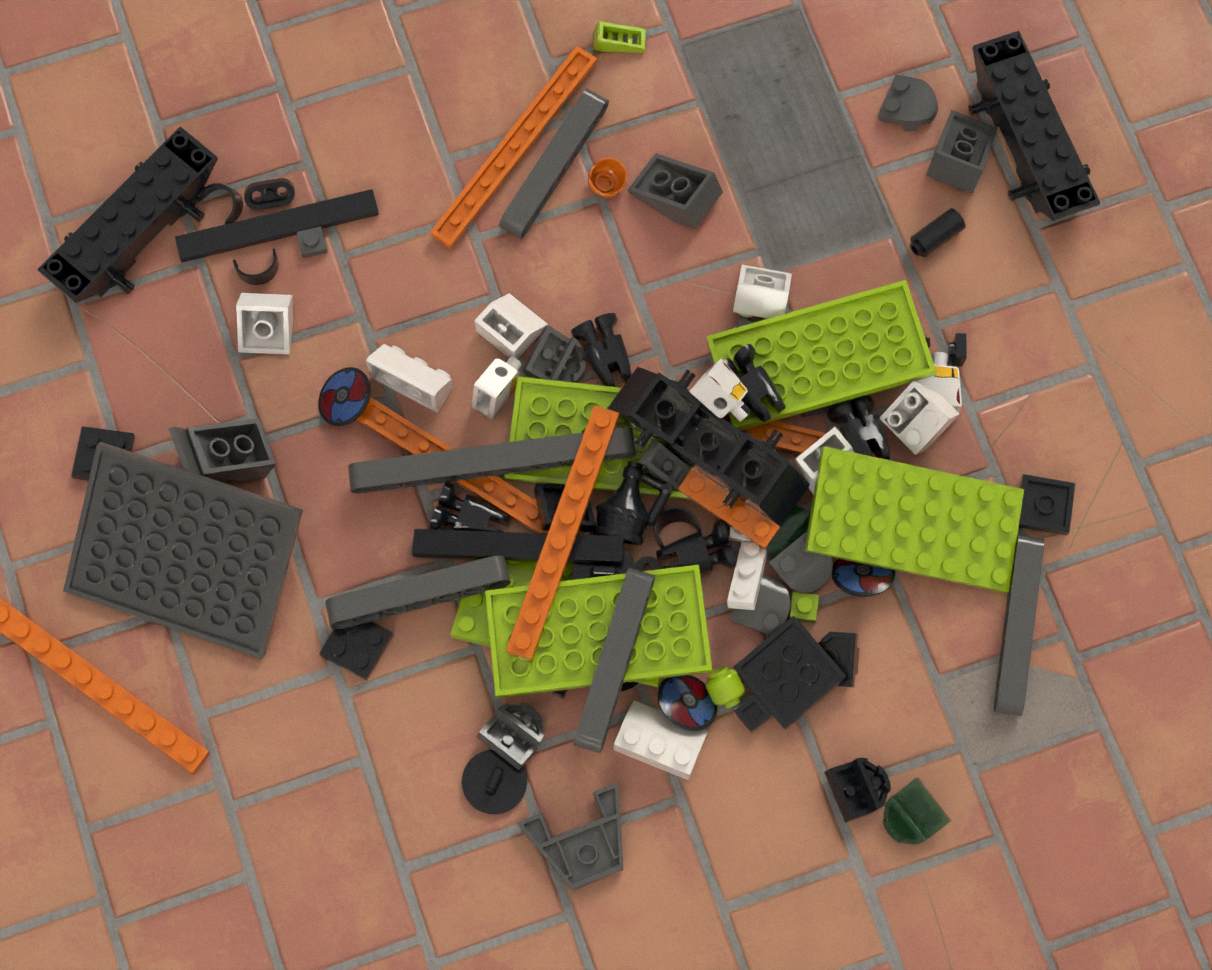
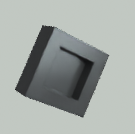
M321 226L297 232L302 258L327 253Z

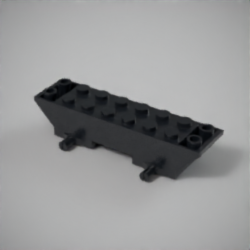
M1018 30L974 45L972 49L978 79L976 86L981 95V101L969 105L968 109L971 115L986 111L995 127H1000L1017 164L1016 172L1020 179L1021 187L1008 191L1010 200L1013 201L1025 196L1031 203L1035 213L1042 212L1052 221L1100 205L1099 198L1088 177L1090 168H1088V164L1082 165L1047 89H1050V84L1047 79L1042 80L1020 31Z
M180 126L144 163L139 162V166H135L136 171L74 233L70 232L68 236H65V242L37 269L38 272L75 303L95 295L101 298L110 288L116 285L120 286L127 294L130 293V289L133 290L135 285L130 283L125 278V275L136 262L135 257L167 224L172 226L180 217L187 213L197 222L204 218L205 214L195 207L197 195L205 187L218 157Z
M637 367L607 408L608 410L618 412L619 418L641 432L635 444L638 446L640 444V447L644 449L650 439L661 443L680 460L729 491L727 497L722 501L729 509H732L739 498L781 527L810 486L790 465V461L779 455L775 449L783 434L780 432L778 434V431L774 429L765 442L756 439L747 432L743 433L723 418H718L689 392L687 387L696 377L694 373L690 374L691 371L686 370L682 378L677 382L668 379L659 372L656 374Z

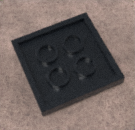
M795 616L791 617L733 667L785 730L847 678Z

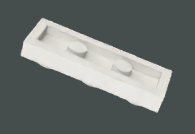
M741 542L727 599L728 608L755 610L768 555V546L764 550L754 542Z

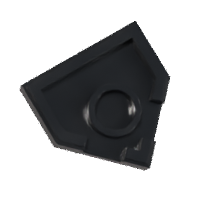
M829 632L818 643L847 676L838 685L840 687H854L855 675L858 674L859 660L857 633Z

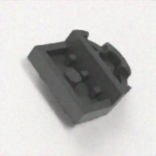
M895 75L878 114L879 120L902 125L905 131H917V127L926 122L930 124L937 115L938 102L934 91L922 79Z
M548 325L544 328L522 371L536 379L575 382L581 377L586 367V359H584L581 350L582 345L574 337L569 339Z
M808 531L769 562L771 567L785 582V585L793 591L800 593H811L822 588L829 580L833 568L831 557L804 551Z
M763 575L755 610L733 609L730 620L771 635L786 622L791 608L789 591L779 579Z
M507 703L497 709L491 720L479 731L477 738L520 770L537 751L545 732H543L542 717L529 705L521 703L519 706H509Z

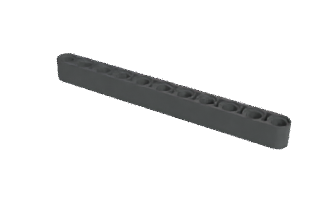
M615 428L604 461L626 459L636 455L632 428ZM584 432L356 462L348 465L350 490L352 493L360 494L445 483L446 481L452 482L572 466Z

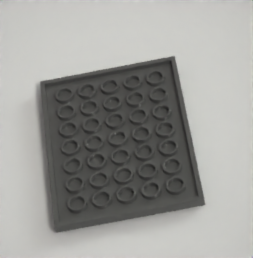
M100 442L96 446L63 591L262 659L266 654L303 509Z

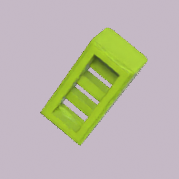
M598 21L594 29L593 51L645 52L646 29ZM623 36H627L626 42H623ZM633 36H637L636 44L632 43Z

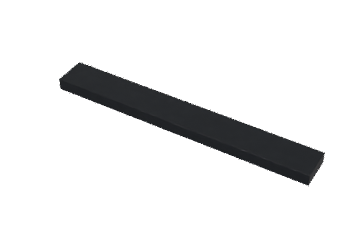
M373 189L175 236L181 263L294 236L297 235L298 231L320 226L323 229L377 216L379 212Z
M415 529L411 554L413 557L483 559L501 555L505 557V560L538 561L548 534ZM577 535L567 563L623 565L624 536Z

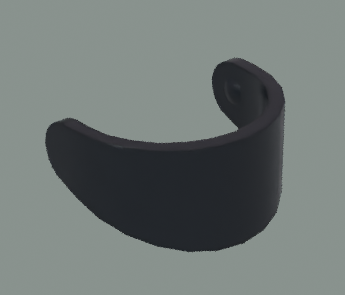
M220 183L204 187L197 195L199 201L203 200L211 192L220 189H226L231 194L233 209L225 224L235 222L243 210V199L238 191Z
M275 248L272 249L274 256L272 265L260 274L251 275L243 273L238 269L236 259L233 260L234 267L241 280L251 285H262L273 279L279 266Z
M678 505L663 508L654 524L655 539L660 549L664 548L659 534L670 523L686 522L693 525L697 532L702 531L697 518L690 510Z

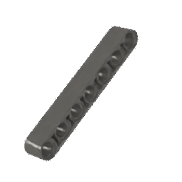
M589 89L584 90L504 212L499 222L500 228L520 239L527 234L603 117L609 105L608 99Z
M1017 535L1010 589L1007 595L994 712L1022 716L1044 539Z
M501 555L491 556L337 595L327 599L325 605L330 628L343 629L482 594L486 590L501 589L508 586L511 581L505 557Z
M632 568L627 570L575 735L574 746L597 753L602 752L655 581V575Z

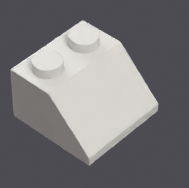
M742 265L733 312L743 317L757 316L764 319L785 314L792 274Z
M241 293L236 304L238 352L290 355L293 327V295Z

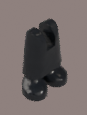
M615 313L603 314L594 320L597 329L603 336L604 343L598 340L592 320H587L571 330L572 336L575 339H584L587 342L588 346L583 351L603 385L615 387L611 372L618 370L624 384L632 375L621 334L614 335L613 327L618 321Z
M747 344L737 351L733 357V362L731 359L723 361L747 388L748 392L741 401L751 410L754 416L765 423L771 419V416L761 402L763 399L766 398L778 413L784 410L786 406L764 367L758 366L755 368L753 361L756 349L752 344ZM736 366L745 374L744 376L741 377L739 375Z
M864 395L854 398L852 403L850 400L836 403L828 410L827 416L832 423L844 422L840 431L852 446L854 453L872 456L874 452L877 458L890 460L889 447L879 416L871 413L874 408L872 397Z
M446 481L439 498V503L434 510L430 528L439 529L448 525L454 527V530L503 532L500 529L487 525L488 521L508 525L511 516L469 494L466 495L464 500L460 499L455 494L454 485ZM445 508L459 511L460 513L457 516L455 514L450 513Z
M723 520L716 521L713 525L712 533L706 537H703L701 531L656 551L657 560H666L676 556L679 559L678 562L666 565L661 569L699 565L700 573L712 571V565L722 564L727 568L736 567L735 555L729 544ZM723 546L719 550L711 553H708L707 549Z

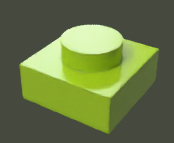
M792 592L789 619L795 616L799 621L815 623L819 595Z

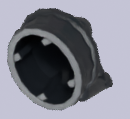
M628 461L627 466L623 469L622 476L624 479L620 487L602 504H597L596 506L597 526L593 534L624 536L625 544L642 546L644 542L643 533L647 525L653 526L656 523L666 502L673 493L672 486L648 473H644L642 470L643 465L640 463ZM640 481L660 491L649 514L641 500L639 491Z

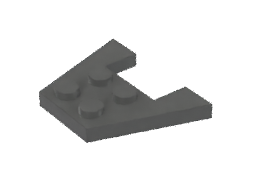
M618 783L593 792L602 816L601 819L554 838L550 835L542 813L517 822L518 827L572 891L623 871Z

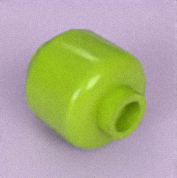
M723 666L708 674L709 678L705 685L715 705H724L725 708H730L740 703L739 698L744 694L745 689L736 670Z

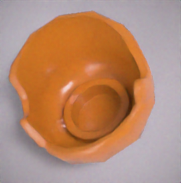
M613 157L601 158L592 166L588 173V186L595 195L602 198L615 197L623 190L627 183V169L621 161Z

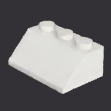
M383 344L368 356L366 363L371 379L436 413L439 412L453 388L452 379L447 372L441 369L433 370L428 367L424 360L418 357H414V359L408 357L397 346L389 347Z
M633 700L619 730L613 750L689 780L709 730H684L670 722L662 711Z

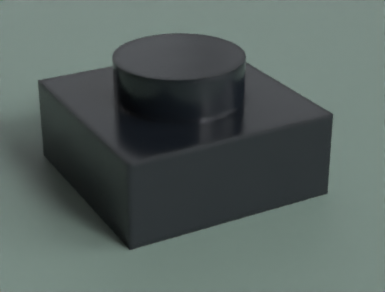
M956 333L953 341L948 344V357H952V366H963L967 358L966 333Z
M755 694L734 711L751 733L772 717V714Z

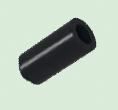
M948 209L911 236V250L917 256L927 257L966 228L964 219L955 209Z

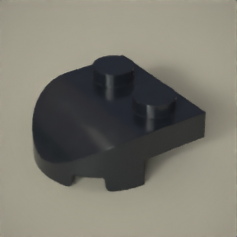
M856 758L849 763L830 768L824 772L845 823L867 816L886 804L887 794L891 790L890 780L885 770L880 765L875 766L869 762L868 758Z

